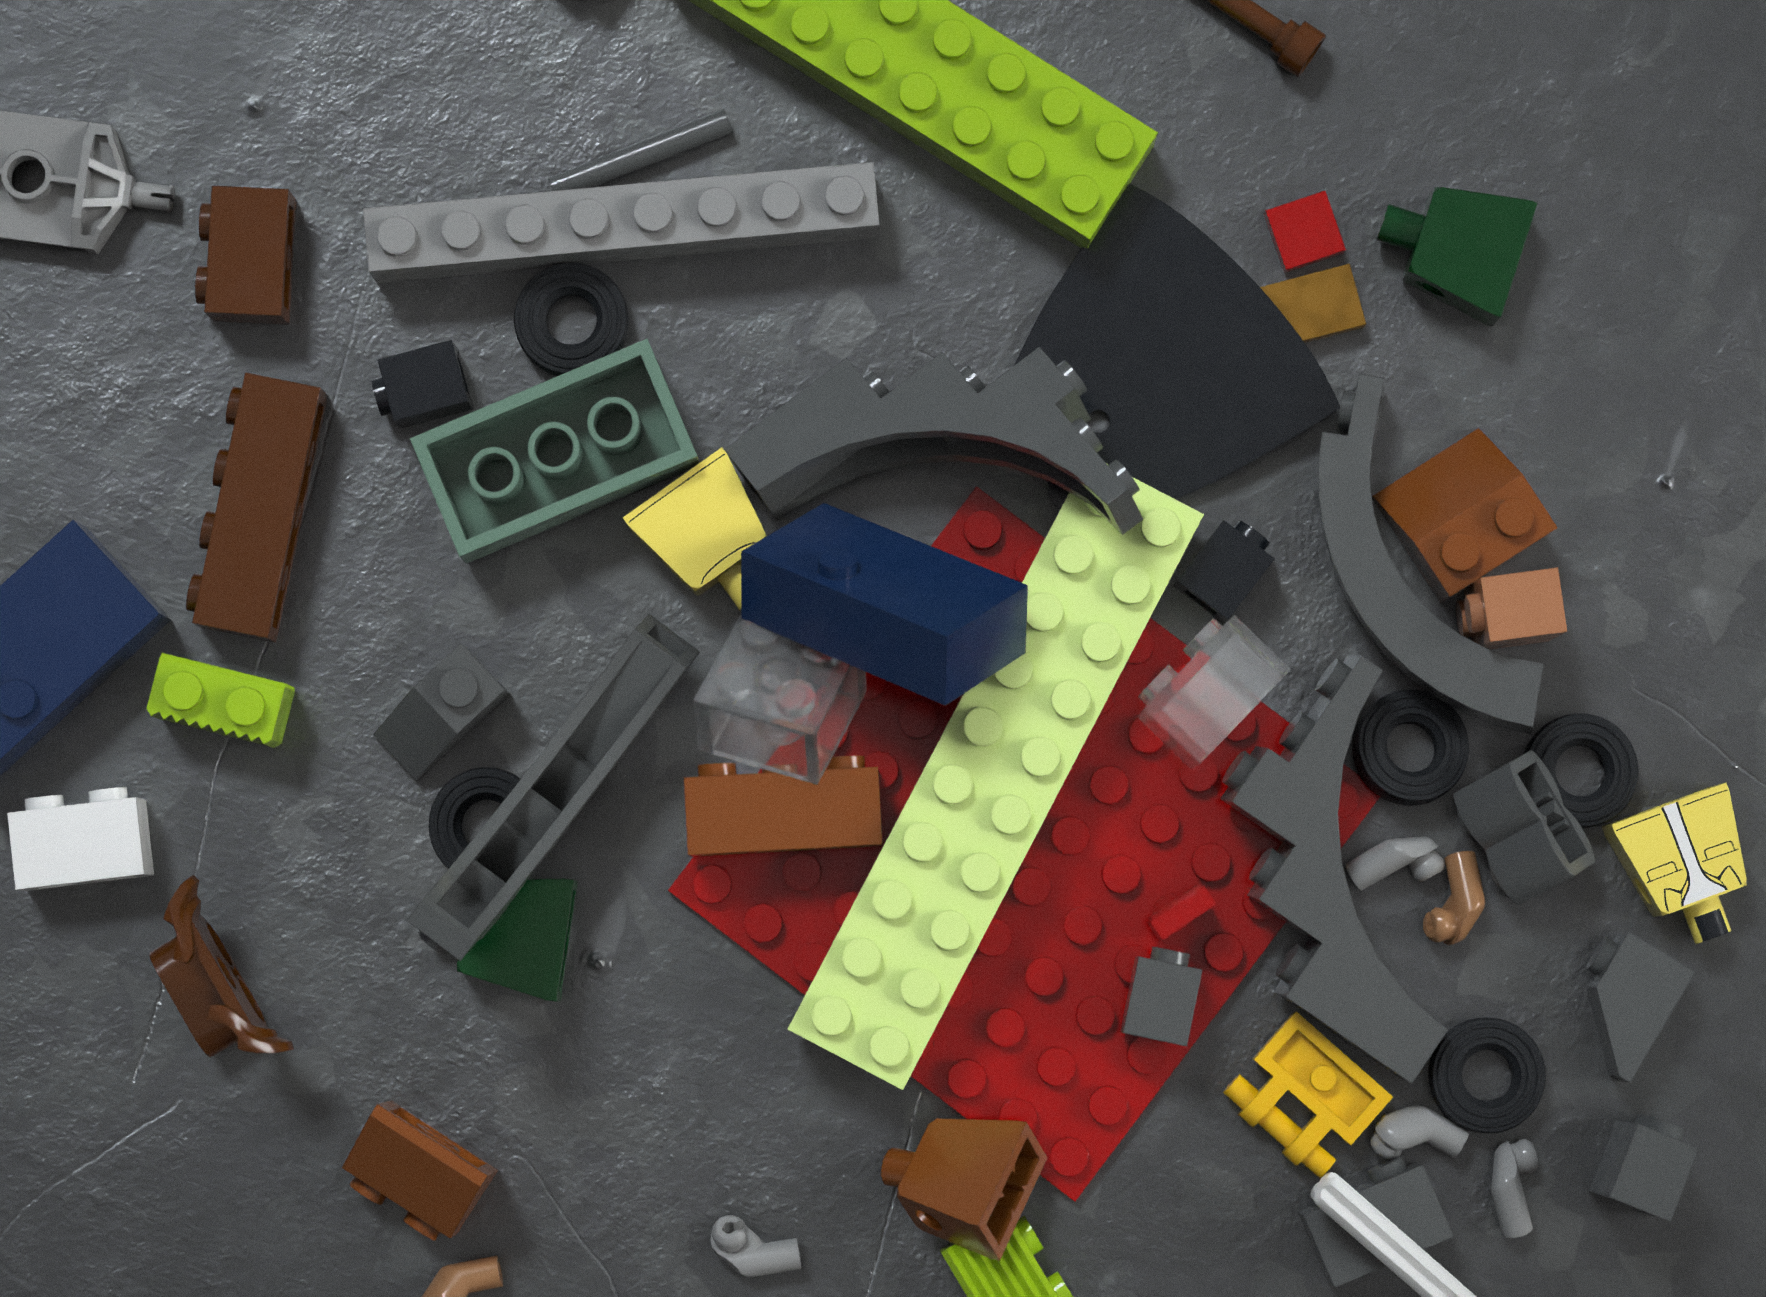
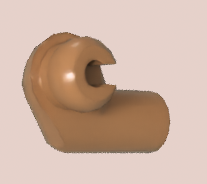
M1474 851L1456 852L1444 858L1451 895L1442 908L1435 907L1431 912H1427L1423 919L1424 933L1429 940L1435 943L1444 942L1447 945H1452L1464 940L1485 908V897Z
M498 1255L443 1266L437 1272L422 1297H467L468 1293L503 1287V1277Z

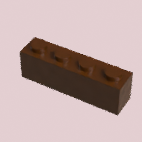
M245 372L242 388H232L226 410V424L234 425L229 450H219L213 471V486L221 487L216 512H206L200 532L199 546L202 549H207L203 574H193L186 599V610L194 612L193 624L204 629L276 643L328 395L320 387Z

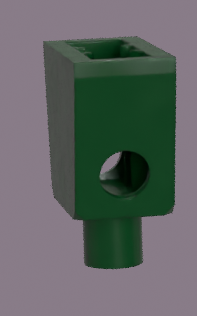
M1435 187L1427 199L1423 214L1387 204L1376 240L1410 251L1402 276V280L1407 284L1483 324L1493 326L1502 316L1538 203L1526 199Z
M565 878L527 880L487 934L476 942L461 961L458 960L457 972L544 1000L561 1001L578 881Z

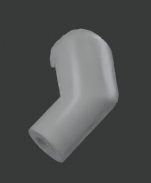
M1427 836L1385 840L1347 862L1346 869L1357 888L1363 891L1406 865L1410 867L1414 879L1423 882L1444 870L1445 862L1436 851L1439 845Z
M1411 1105L1387 1113L1375 1124L1376 1131L1371 1136L1370 1144L1378 1156L1388 1160L1400 1157L1402 1150L1412 1148L1424 1142L1455 1159L1466 1143L1470 1131L1423 1105Z
M1520 1139L1512 1144L1506 1140L1494 1152L1491 1195L1501 1233L1506 1238L1521 1237L1533 1230L1520 1178L1522 1174L1534 1173L1539 1167L1534 1145L1528 1139Z
M725 1215L715 1221L710 1237L712 1248L718 1257L741 1276L751 1278L802 1269L797 1238L765 1243L745 1225V1222L740 1217Z

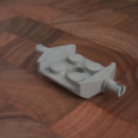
M0 111V238L85 249L89 254L98 255L127 212V209H132L135 206L171 213L174 203L170 199L175 197L174 185L167 186L136 182V179L129 174L117 132L111 125ZM28 160L42 163L45 169L43 184L31 193L16 191L12 184V175L15 168L20 163Z

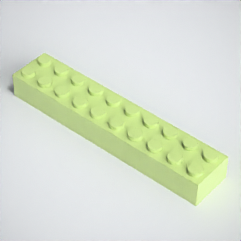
M1135 478L1133 479L1140 491L1132 497L1143 520L1123 535L1090 504L1071 493L1068 494L1022 582L1028 585L1026 653L963 694L788 1027V1030L901 1090L907 1084L1204 516L1199 511Z

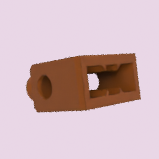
M937 1118L928 1124L915 1152L899 1148H891L887 1151L881 1166V1178L885 1185L898 1188L897 1197L919 1229L990 1259L1000 1261L1044 1167L1047 1156L1027 1122Z

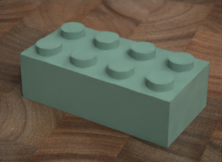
M648 339L410 438L457 553L466 564L690 470L700 463Z

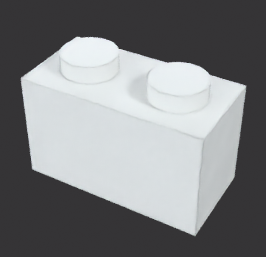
M127 787L88 791L89 803L64 806L63 795L24 799L26 811L7 813L15 890L32 891L154 876L146 800L137 797L128 798Z

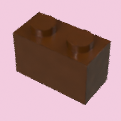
M212 186L211 203L201 204L199 236L201 241H209L207 266H198L195 297L197 304H205L204 312L213 321L289 325L297 201L289 189Z

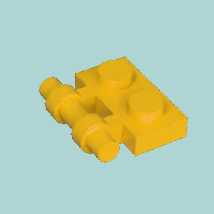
M1294 1011L1252 1058L1271 1076L1266 1083L1258 1090L1241 1074H1238L1223 1091L1241 1109L1238 1115L1252 1128L1257 1124L1260 1125L1284 1147L1281 1154L1295 1166L1300 1163L1304 1164L1319 1179L1336 1161L1319 1144L1330 1130H1333L1348 1145H1352L1393 1098L1391 1094L1297 1011ZM1286 1091H1289L1314 1114L1303 1128L1299 1127L1275 1105Z

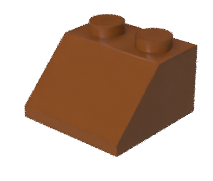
M1479 428L1372 496L1373 501L1440 603L1558 528L1524 475Z
M392 1100L376 1105L342 1166L344 1170L354 1176L349 1185L355 1191L378 1205H382L385 1199L389 1198L408 1211L403 1219L405 1223L436 1241L440 1233L450 1239L457 1235L498 1169Z

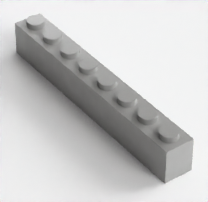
M874 162L363 208L368 272L376 283L541 269L556 264L572 262L596 264L879 238L880 233Z

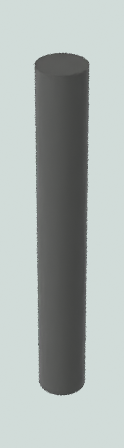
M722 109L549 177L548 180L552 191L596 187L733 133L725 110Z

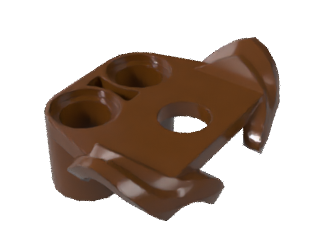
M192 875L179 886L168 903L163 919L174 926L176 937L149 952L150 960L190 1032L208 1057L214 1056L236 1042L238 1049L253 1053L266 1054L293 1050L292 1041L278 1037L275 1029L267 1027L260 1007L224 944L209 922L200 915L201 900L197 896L199 880Z

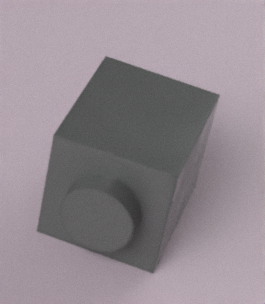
M1152 946L1150 959L1140 956L1135 957L1120 1029L1121 1033L1187 1046L1202 975L1201 969L1188 967L1190 954Z

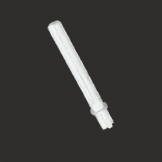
M1329 1172L1314 1185L1310 1195L1315 1204L1421 1297H1477L1338 1174Z

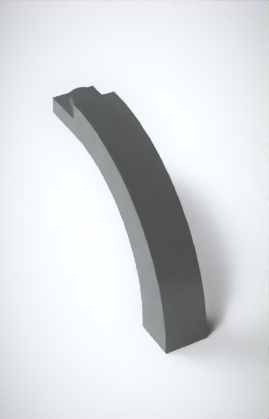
M1359 374L1356 392L1344 390L1340 406L1338 428L1349 429L1348 436L1322 431L1318 463L1319 502L1325 542L1335 575L1347 602L1364 630L1385 656L1406 676L1427 692L1469 716L1501 728L1531 735L1544 664L1501 654L1483 647L1453 630L1420 602L1404 582L1390 559L1379 532L1371 496V468L1385 391L1384 378Z

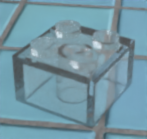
M741 614L693 699L699 751L818 785L867 692L866 673L861 669L762 628L750 620L746 621L742 619Z
M1235 615L1224 626L1213 618L1182 650L1191 658L1185 667L1177 673L1168 664L1138 696L1147 706L1136 717L1191 770L1201 764L1291 670Z

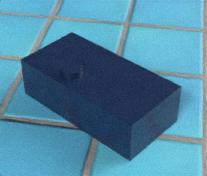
M826 503L819 505L741 551L742 619L946 706L1026 653L1028 585Z
M75 520L69 522L0 585V776L171 621L169 616L89 529Z

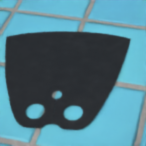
M1131 183L1128 184L1089 247L1087 249L1085 247L1081 248L1053 290L1014 364L1016 365L1038 347L1044 351L1056 366L1063 360L1067 361L1087 388V391L1080 398L1088 414L1090 415V413L1096 410H1102L1110 418V425L1107 430L1101 433L1094 432L1103 446V449L1097 452L1108 465L1117 459L1133 478L1174 499L1226 477L1311 428L1340 408L1334 391L1313 354L1286 317L1256 282L1224 250L1184 216L1166 203ZM1047 481L1049 485V498L1060 510L1069 492Z

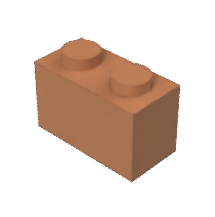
M1558 567L1481 577L1464 588V600L1456 601L1459 633L1466 638L1470 637L1472 641L1488 649L1548 642L1567 632Z

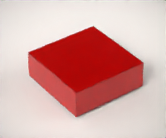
M1326 191L1265 210L1264 217L1284 273L1343 254L1346 251Z
M1195 885L1149 916V921L1146 923L1157 939L1163 941L1215 906L1216 902L1204 885Z

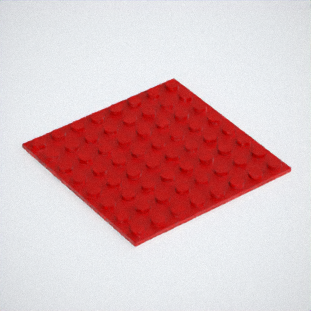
M976 486L931 546L1022 583L1045 537ZM1152 618L1149 619L911 1074L912 1078L966 1119L1027 1122L1047 1156L1040 1175L1073 1201L1078 1199L1286 923L1247 896L1255 884L1249 879L1253 867L1267 849L1271 847L1277 851L1282 842L1220 798L1228 788L1222 782L1223 777L1229 766L1242 751L1251 754L1254 748L1259 746L1269 748L1279 756L1281 755L1285 747L1279 744V741L1289 722ZM842 662L768 760L800 759L801 771L827 769L826 758L865 756V767H878L882 846L694 856L668 891L802 994L806 995L963 694L945 706ZM1343 764L1338 809L1341 848L1380 798L1367 787L1358 774L1345 764ZM1195 885H1204L1216 902V905L1163 941H1159L1146 923L1149 921L1148 917ZM1152 946L1190 954L1188 967L1202 970L1187 1046L1120 1032L1135 957L1140 956L1150 959Z

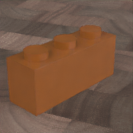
M865 756L826 758L827 769L801 771L800 759L762 761V773L737 774L736 763L697 765L698 777H684L687 849L690 857L882 846L878 767H865Z

